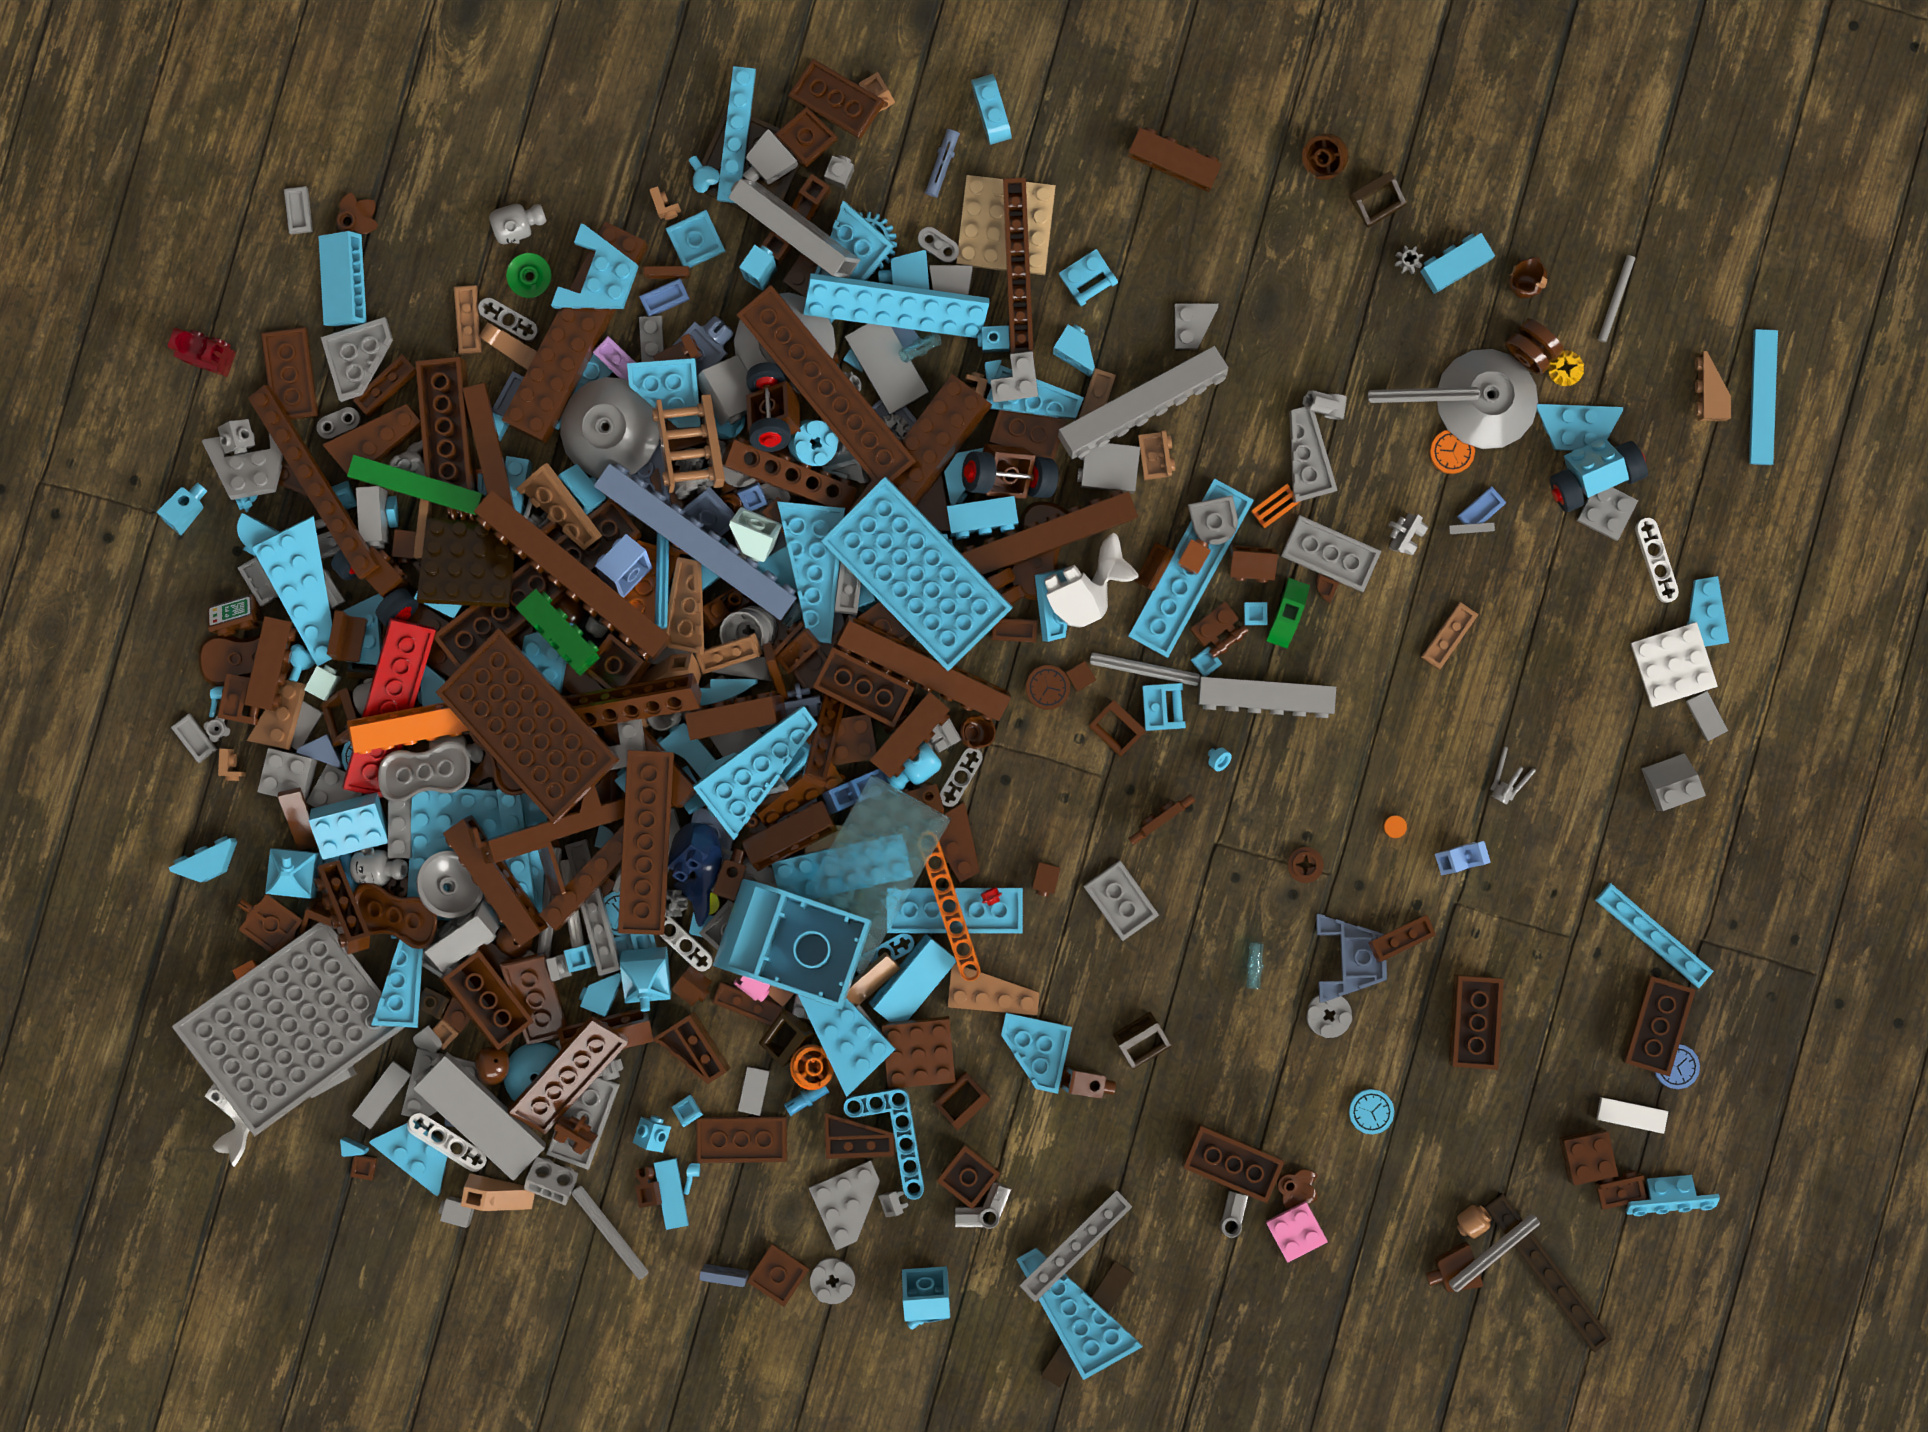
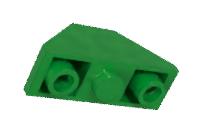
M1288 578L1266 642L1288 648L1304 610L1310 585Z

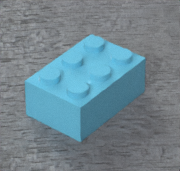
M1014 496L947 506L951 537L956 536V540L970 538L969 534L978 533L979 537L992 535L994 530L1006 533L1014 530V527H1018Z
M377 792L311 809L309 823L323 860L388 843V822Z

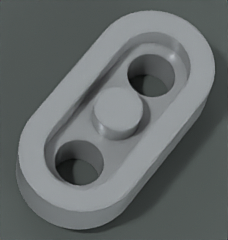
M926 227L920 231L918 243L922 249L943 263H952L957 259L959 248L953 240L932 227ZM931 236L934 240L932 243H926L925 238ZM945 249H950L952 254L946 256L943 252Z
M343 408L321 418L317 423V432L325 439H335L358 428L362 421L361 415L354 408ZM347 415L352 416V420L350 422L345 421V417ZM331 424V430L325 431V425Z

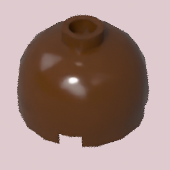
M1323 133L1314 136L1308 141L1302 151V161L1305 169L1315 175V178L1328 180L1336 177L1346 167L1348 149L1340 137L1330 133Z

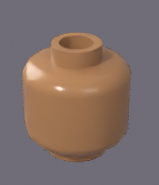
M1471 1205L1457 1216L1459 1223L1457 1229L1464 1237L1468 1235L1476 1239L1490 1228V1221L1492 1219L1483 1206Z

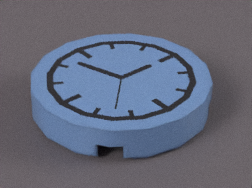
M1679 1044L1670 1077L1656 1072L1655 1076L1660 1083L1669 1088H1686L1694 1083L1699 1075V1059L1692 1049Z

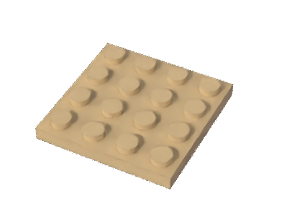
M967 175L958 245L959 255L956 265L1007 271L1003 179ZM1026 182L1030 274L1045 275L1056 185Z

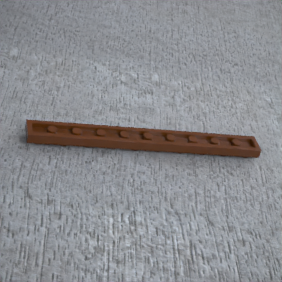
M263 385L248 397L249 401L359 579H364L380 565L269 386Z

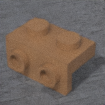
M1166 430L1158 433L1138 435L1144 480L1171 477L1172 471H1175L1174 457L1170 458L1169 449H1172L1171 435H1167Z

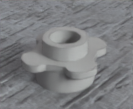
M216 716L215 720L204 723V729L212 742H217L220 737L230 734V728L226 727L224 723L225 719L217 718L218 716Z

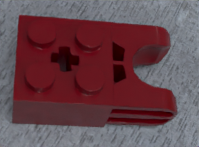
M177 327L173 328L168 348L174 351L173 356L187 364L228 377L236 352L230 349V344L215 337L210 339V337L205 336L203 333L192 329L188 332Z

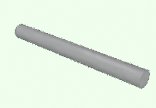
M1626 256L1598 341L1607 342L1635 261L1633 256Z

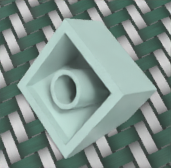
M740 507L730 521L729 526L742 553L748 555L753 561L765 562L775 546L782 524Z

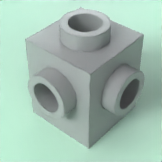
M249 419L229 421L218 427L220 443L223 446L224 453L244 454L248 453L247 449L255 446L254 434L251 431Z

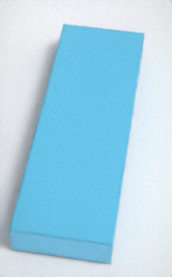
M677 1158L654 1162L656 1178L660 1187L666 1230L688 1226L689 1222Z

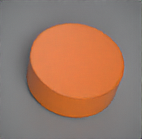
M1390 816L1385 820L1383 829L1389 837L1399 838L1405 834L1407 824L1400 816Z

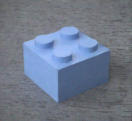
M625 534L622 539L619 538L614 542L612 549L607 554H603L597 560L595 568L599 578L624 598L652 569V565L647 551Z

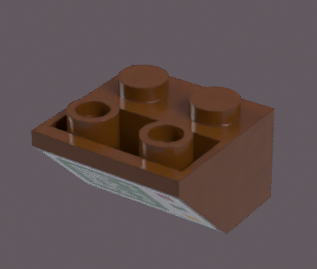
M254 595L244 596L208 607L209 632L217 633L218 636L223 635V637L234 635L238 629H255L258 627V623L264 621L259 603Z

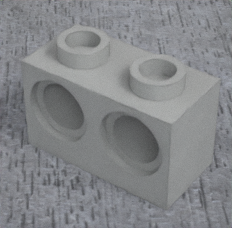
M536 1157L526 1178L524 1189L566 1206L576 1184L578 1173L570 1167L554 1164L550 1159ZM537 1173H543L546 1177H539ZM564 1181L567 1183V1185L562 1186L558 1184V1182Z

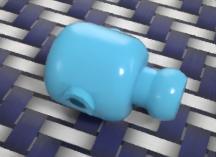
M924 741L917 747L920 752L912 761L908 758L903 763L905 769L897 778L894 775L891 778L886 777L897 792L903 790L909 781L915 785H920L940 770L941 760Z

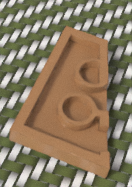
M286 680L284 686H280L279 694H282L279 708L276 707L275 711L265 709L247 741L290 750L306 685Z

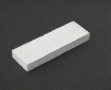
M1600 1097L1596 1119L1664 1134L1668 1111Z

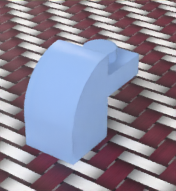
M1484 841L1460 845L1435 854L1441 875L1456 873L1467 868L1491 863Z

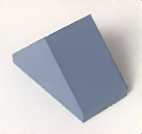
M330 735L322 736L297 749L296 753L338 768H344L342 756L337 746L334 747L332 745Z

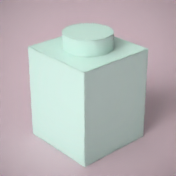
M325 665L324 668L317 666L304 690L327 701L334 693L342 677L336 675L337 670L328 665Z

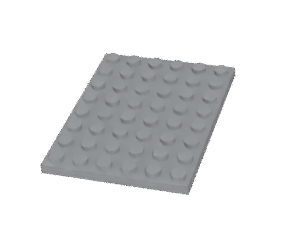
M321 922L172 1026L173 1030L254 1137L405 1027L371 1025L382 992L352 954L347 955L345 948L340 947L337 934L332 927Z

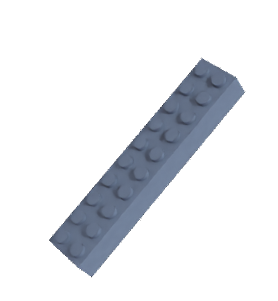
M620 463L607 466L595 483V488L776 618L781 620L798 597L795 595L796 590L787 583L782 586L776 581L778 577L769 570L761 571L757 568L760 565L758 562L751 560L749 557L743 558L739 555L740 549L731 543L725 545L721 542L723 537L715 531L710 530L707 532L702 528L704 524L695 517L690 519L684 515L686 511L674 503L672 505L668 504L665 501L667 499L665 495L657 490L650 491L647 488L649 485L647 482L635 476V478L629 476L630 470Z

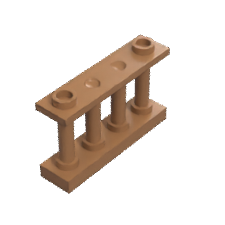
M711 394L702 395L700 404L693 407L663 409L661 399L656 400V406L652 408L653 422L658 424L665 472H662L663 484L668 485L669 493L674 491L675 482L708 478L709 481L713 480L714 488L723 487L725 476ZM695 415L702 417L703 425H700V427L666 431L665 418ZM698 436L706 438L707 446H704V448L672 452L669 450V439ZM702 457L709 459L710 467L705 470L673 473L671 461Z

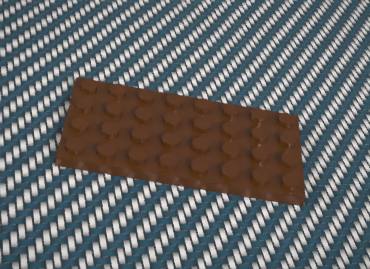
M500 628L436 691V694L554 824L620 760Z

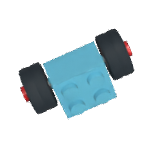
M1606 438L1595 440L1585 447L1575 449L1571 453L1564 455L1567 469L1550 476V485L1554 500L1564 512H1570L1584 505L1583 493L1589 498L1624 481L1628 484H1633L1638 480L1646 478L1648 476L1646 459L1633 441L1625 442L1614 448Z

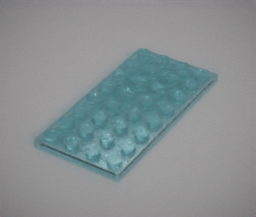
M874 775L870 776L803 896L804 898L871 920L872 924L856 971L860 974H864L951 821L949 817Z

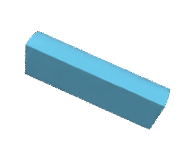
M345 231L319 236L323 324L326 326H352L367 323L362 235Z
M925 934L900 964L901 969L884 983L870 1000L869 1004L889 1022L909 1020L956 963L955 957L928 934Z

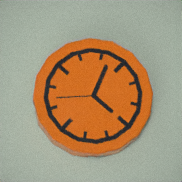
M1444 430L1431 442L1429 454L1435 468L1443 473L1456 474L1470 466L1474 460L1475 448L1463 443L1448 430Z

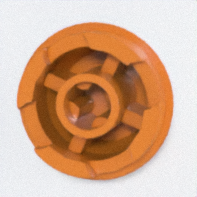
M805 1045L799 1048L791 1059V1075L794 1081L804 1089H820L828 1084L833 1076L834 1070L821 1046Z

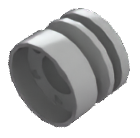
M752 605L735 611L724 619L720 626V639L723 644L755 633L760 648L763 651V644L774 643L778 627L771 613L761 606Z

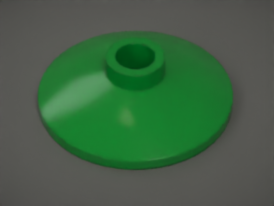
M524 253L515 257L509 264L506 273L509 287L514 293L524 298H534L543 294L549 287L552 277L549 264L544 258L534 253ZM529 273L534 274V279L531 281L526 279Z

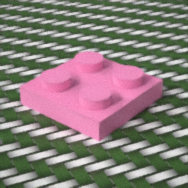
M1307 1201L1266 1221L1287 1262L1328 1242Z

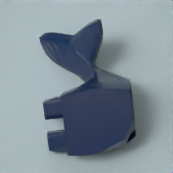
M701 823L685 824L673 838L669 852L668 867L673 870L672 876L678 879L674 887L676 890H682V895L692 902L698 927H701L709 915L710 890L721 868L722 851L716 831L711 826ZM694 871L697 878L687 879L688 875Z

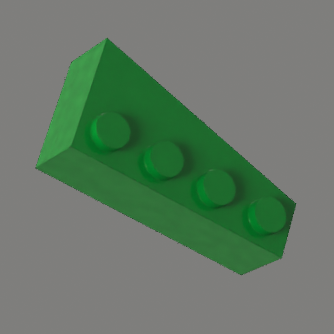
M535 589L516 606V609L572 669L581 676L600 659L596 653L599 649L591 640L586 642L581 637L584 633L575 623L571 626L566 621L568 616L559 607L555 609L550 604L553 600L544 591L539 593Z

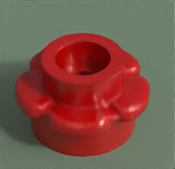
M997 887L986 890L980 894L983 899L981 902L987 903L988 906L1000 901L999 896L1002 895V892H999Z

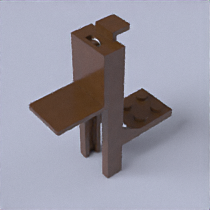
M594 785L570 809L569 814L564 815L555 824L547 820L483 841L480 840L477 827L469 828L468 832L473 849H481L485 864L497 863L538 850L551 895H564L566 891L551 841L624 818L625 797L601 804Z

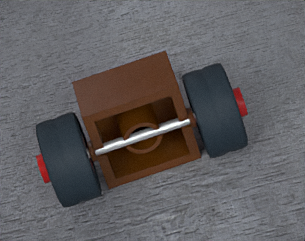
M984 444L983 452L972 451L965 457L962 467V482L967 491L984 493L987 496H1014L1015 498L1026 499L1028 494L1031 497L1049 498L1057 488L1058 467L1053 459L1036 457V455L1024 447Z
M372 546L369 549L380 566L365 577V579L384 598L378 605L375 614L386 627H388L390 618L407 621L418 608L417 600L410 593L414 589L409 584L411 579L383 549L378 551ZM340 549L332 559V568L344 580L356 578L357 575Z

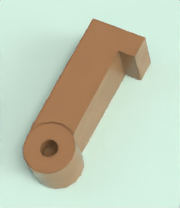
M488 322L479 335L486 343L526 370H528L537 353L534 349H531Z

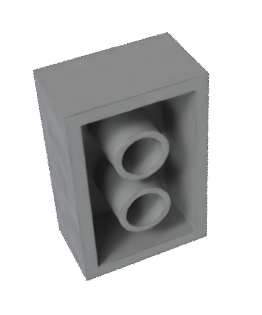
M483 897L473 911L465 916L451 919L436 930L432 943L425 949L426 955L441 972L447 968L452 969L456 967L466 955L468 957L472 956L483 943L487 945L495 939V933L500 927L497 912Z

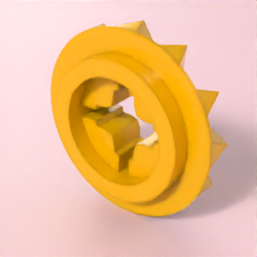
M1565 350L1555 361H1549V376L1558 385L1571 386L1577 383L1584 374V363L1580 355L1573 351ZM1564 361L1568 365H1575V367L1569 370V374L1565 370H1558L1564 365Z

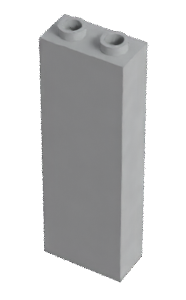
M740 179L732 186V193L728 198L832 276L850 277L861 259L758 182Z
M448 1052L443 1057L439 1054L430 1063L433 1067L427 1073L423 1070L414 1081L417 1083L413 1089L514 1181L545 1149L546 1143L525 1123L509 1115L508 1107Z

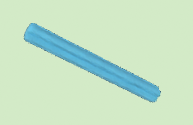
M657 532L655 624L661 629L667 628L669 540Z

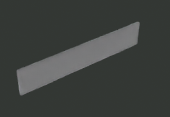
M1494 523L1449 526L1450 534L1495 531Z

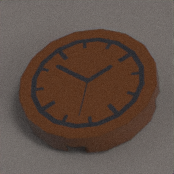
M1043 665L1036 668L1028 676L1026 694L1029 701L1036 707L1043 710L1055 709L1067 700L1070 693V682L1067 675L1060 668L1052 665Z

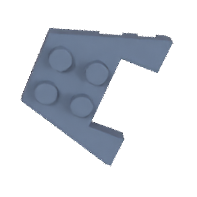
M1316 914V935H1340L1342 981L1318 982L1319 1003L1387 980L1386 960L1377 963L1368 944L1369 941L1384 934L1360 926H1354L1341 920L1325 917V915Z

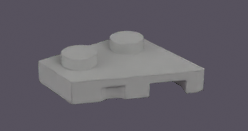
M1175 304V350L1198 349L1218 309V304Z

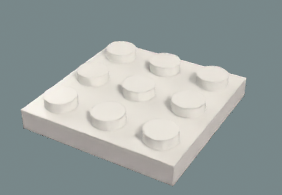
M1697 622L1630 643L1651 707L1718 687Z

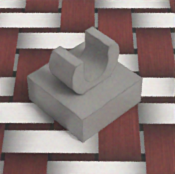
M903 1191L887 1192L878 1196L886 1217L898 1216L904 1213L903 1209L908 1206V1203L900 1204L899 1197L904 1195Z

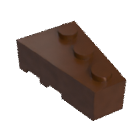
M825 1113L826 1159L895 1157L894 1133Z

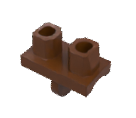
M584 1114L580 1120L573 1115L571 1118L563 1115L554 1127L556 1130L554 1140L559 1143H565L567 1138L575 1141L572 1147L573 1151L580 1155L586 1149H590L598 1135L592 1132V1127L585 1123L587 1116Z

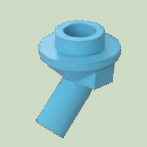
M258 495L235 499L239 509H245L248 512L249 508L253 506L252 502L257 499Z

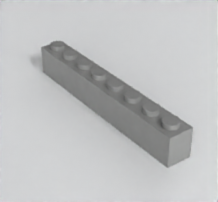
M1214 346L1059 429L1058 438L1071 459L1077 456L1082 458L1090 452V449L1106 445L1110 441L1109 439L1116 435L1121 437L1129 431V428L1145 424L1149 420L1148 418L1155 414L1156 416L1164 414L1168 407L1184 403L1187 397L1193 394H1201L1207 389V386L1213 383L1217 385L1223 382L1227 376L1228 366Z

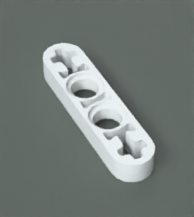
M1651 518L1641 519L1635 526V532L1656 596L1661 602H1672L1678 597L1679 591L1658 525ZM1644 522L1646 525H1651L1652 529L1649 530L1650 537L1655 535L1656 539L1644 541V539L1649 538L1647 532H1642L1641 530ZM1651 543L1659 547V553L1656 556L1648 553V546ZM1657 565H1663L1666 568V574L1663 577H1658L1655 574L1654 570ZM1669 578L1670 582L1665 583L1667 589H1672L1669 599L1667 595L1663 596L1662 591L1665 590L1664 583L1659 585L1658 581H1664Z
M665 912V917L667 918L665 925L673 924L676 928V933L671 937L665 934L660 936L698 971L709 969L713 964L712 955L671 916L667 917ZM683 939H688L692 942V949L689 952H684L680 948V942ZM698 947L700 951L697 954L700 957L707 956L706 962L708 965L698 966V958L693 956L690 959L688 956Z
M416 1113L408 1120L407 1129L412 1135L466 1169L475 1172L485 1166L487 1161L486 1155L477 1147L426 1115ZM419 1119L422 1121L421 1126L427 1129L430 1125L432 1126V1128L427 1132V1135L425 1136L423 1133L426 1130L422 1127L415 1129V1123L413 1121L416 1122ZM433 1131H440L443 1134L441 1142H434L432 1140L431 1134ZM452 1143H459L462 1146L461 1154L451 1152L450 1146ZM468 1149L470 1150V1152L467 1155H469L472 1158H474L477 1155L479 1157L478 1161L481 1164L477 1163L474 1166L471 1164L473 1161L471 1158L467 1156L463 1160L461 1157L464 1156Z

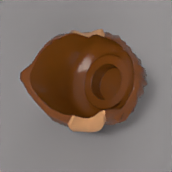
M1539 257L1522 260L1514 266L1512 273L1509 275L1510 290H1512L1514 295L1522 299L1538 295L1547 284V271Z

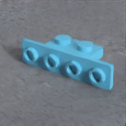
M1692 1175L1650 1178L1646 1180L1649 1200L1629 1202L1626 1213L1628 1215L1643 1216L1652 1212L1666 1214L1669 1211L1675 1210L1679 1212H1688L1701 1208V1210H1711L1717 1206L1720 1197L1719 1194L1697 1196Z

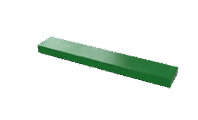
M353 455L347 477L473 515H476L474 510L482 502L484 494L356 455Z

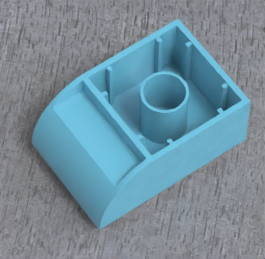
M742 879L712 966L842 1010L872 922L869 919L778 888Z

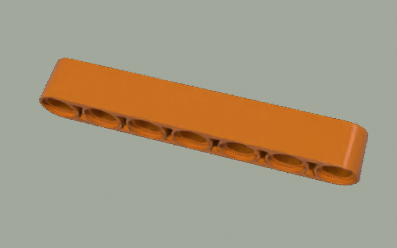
M925 831L920 834L918 845L957 966L964 980L974 981L979 977L981 969L938 836L934 832ZM926 835H932L935 839L934 845L930 848H926L922 844V839ZM933 856H938L942 860V865L938 869H932L929 865V861ZM939 878H946L949 882V886L945 891H940L936 887V882ZM947 899L953 900L956 904L953 912H946L943 908V903ZM953 921H959L963 925L961 933L954 934L951 932L950 924ZM963 942L967 943L970 947L969 953L965 956L957 952V946ZM968 964L974 965L977 969V973L973 977H967L964 973V967Z

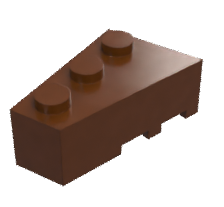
M692 1012L653 1038L657 1044L662 1045L672 1056L678 1058L688 1069L707 1084L731 1069L695 1012Z

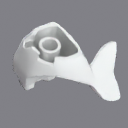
M1112 533L1101 545L1098 567L1092 581L1085 573L1081 574L1078 568L1072 565L1063 571L1067 581L1061 583L1057 574L1048 576L1044 582L1048 590L1046 596L1054 612L1067 625L1084 627L1101 619L1108 608V580L1128 582L1139 576L1135 569L1122 558L1119 538L1117 534Z
M213 1084L205 1097L230 1116L236 1126L233 1130L222 1135L212 1147L219 1153H229L230 1162L235 1167L245 1150L246 1139L250 1130L217 1086Z

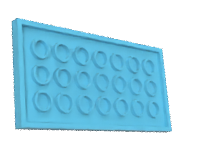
M884 477L821 540L947 671L1013 608L887 477Z

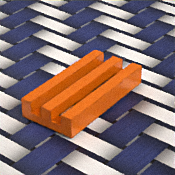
M1286 484L1251 510V512L1265 529L1300 502H1292L1267 522L1263 520L1264 517L1290 498L1293 500V491ZM1284 491L1287 492L1288 495L1259 515L1258 511Z

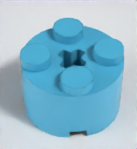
M812 419L801 421V432L792 434L788 444L790 455L796 461L806 465H825L836 453L838 437L825 422ZM811 439H814V446H812V444L810 443Z

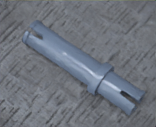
M951 129L946 130L942 145L937 150L939 154L925 194L938 198L950 160L955 156L954 149L960 136L959 132ZM950 144L945 160L943 161L942 159L944 157L947 145ZM942 166L937 183H935L939 168Z

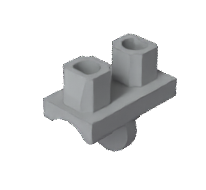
M1408 513L1405 518L1400 517L1397 523L1390 521L1388 526L1393 529L1390 534L1393 540L1389 549L1413 555L1417 549V544L1411 541L1413 535L1422 537L1428 529V526L1422 522L1423 517L1418 514Z

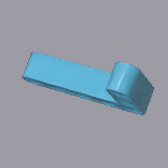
M894 1088L849 1096L844 1103V1111L849 1117L890 1112L904 1194L909 1199L920 1198L924 1192V1182L908 1092L904 1088ZM895 1093L904 1095L905 1101L902 1104L893 1102L892 1096ZM879 1097L882 1099L883 1104L879 1108H874L870 1104V1099ZM852 1100L858 1101L860 1103V1110L856 1112L850 1111L848 1103ZM904 1115L908 1118L909 1123L906 1126H899L896 1118ZM902 1138H909L912 1140L913 1145L908 1149L902 1148L900 1140ZM907 1160H912L916 1163L917 1166L913 1171H908L904 1168V1163ZM910 1183H918L920 1190L917 1193L909 1192L907 1187Z

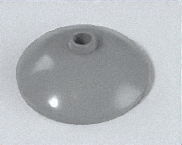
M455 851L438 852L429 857L419 869L416 880L419 898L428 910L444 918L465 916L478 906L484 893L479 886L473 883L471 874L466 867L460 864ZM443 885H448L450 891H445Z

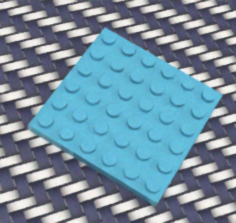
M462 787L453 793L424 791L412 797V859H409L407 897H419L416 886L417 875L420 867L429 857L442 851H454L446 843L443 833L462 819L473 815L488 839L502 835L497 790ZM526 793L522 794L526 827L547 821L548 817ZM538 850L529 853L538 912L541 913L545 873ZM443 885L445 891H450L448 885ZM437 915V920H447V921H450L451 919H453V918H444V917H441V916H438V915Z

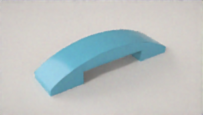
M628 934L614 938L619 959L623 950L657 948L654 935ZM591 944L564 950L569 973L596 966Z

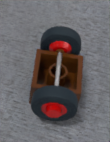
M770 362L759 363L752 366L746 375L747 387L752 392L746 395L749 439L754 448L765 452H773L785 448L790 442L791 435L801 432L799 395L787 382V375L778 364Z

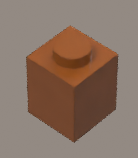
M1191 539L1177 565L1197 575L1211 551L1207 548L1208 544L1200 539L1195 541Z

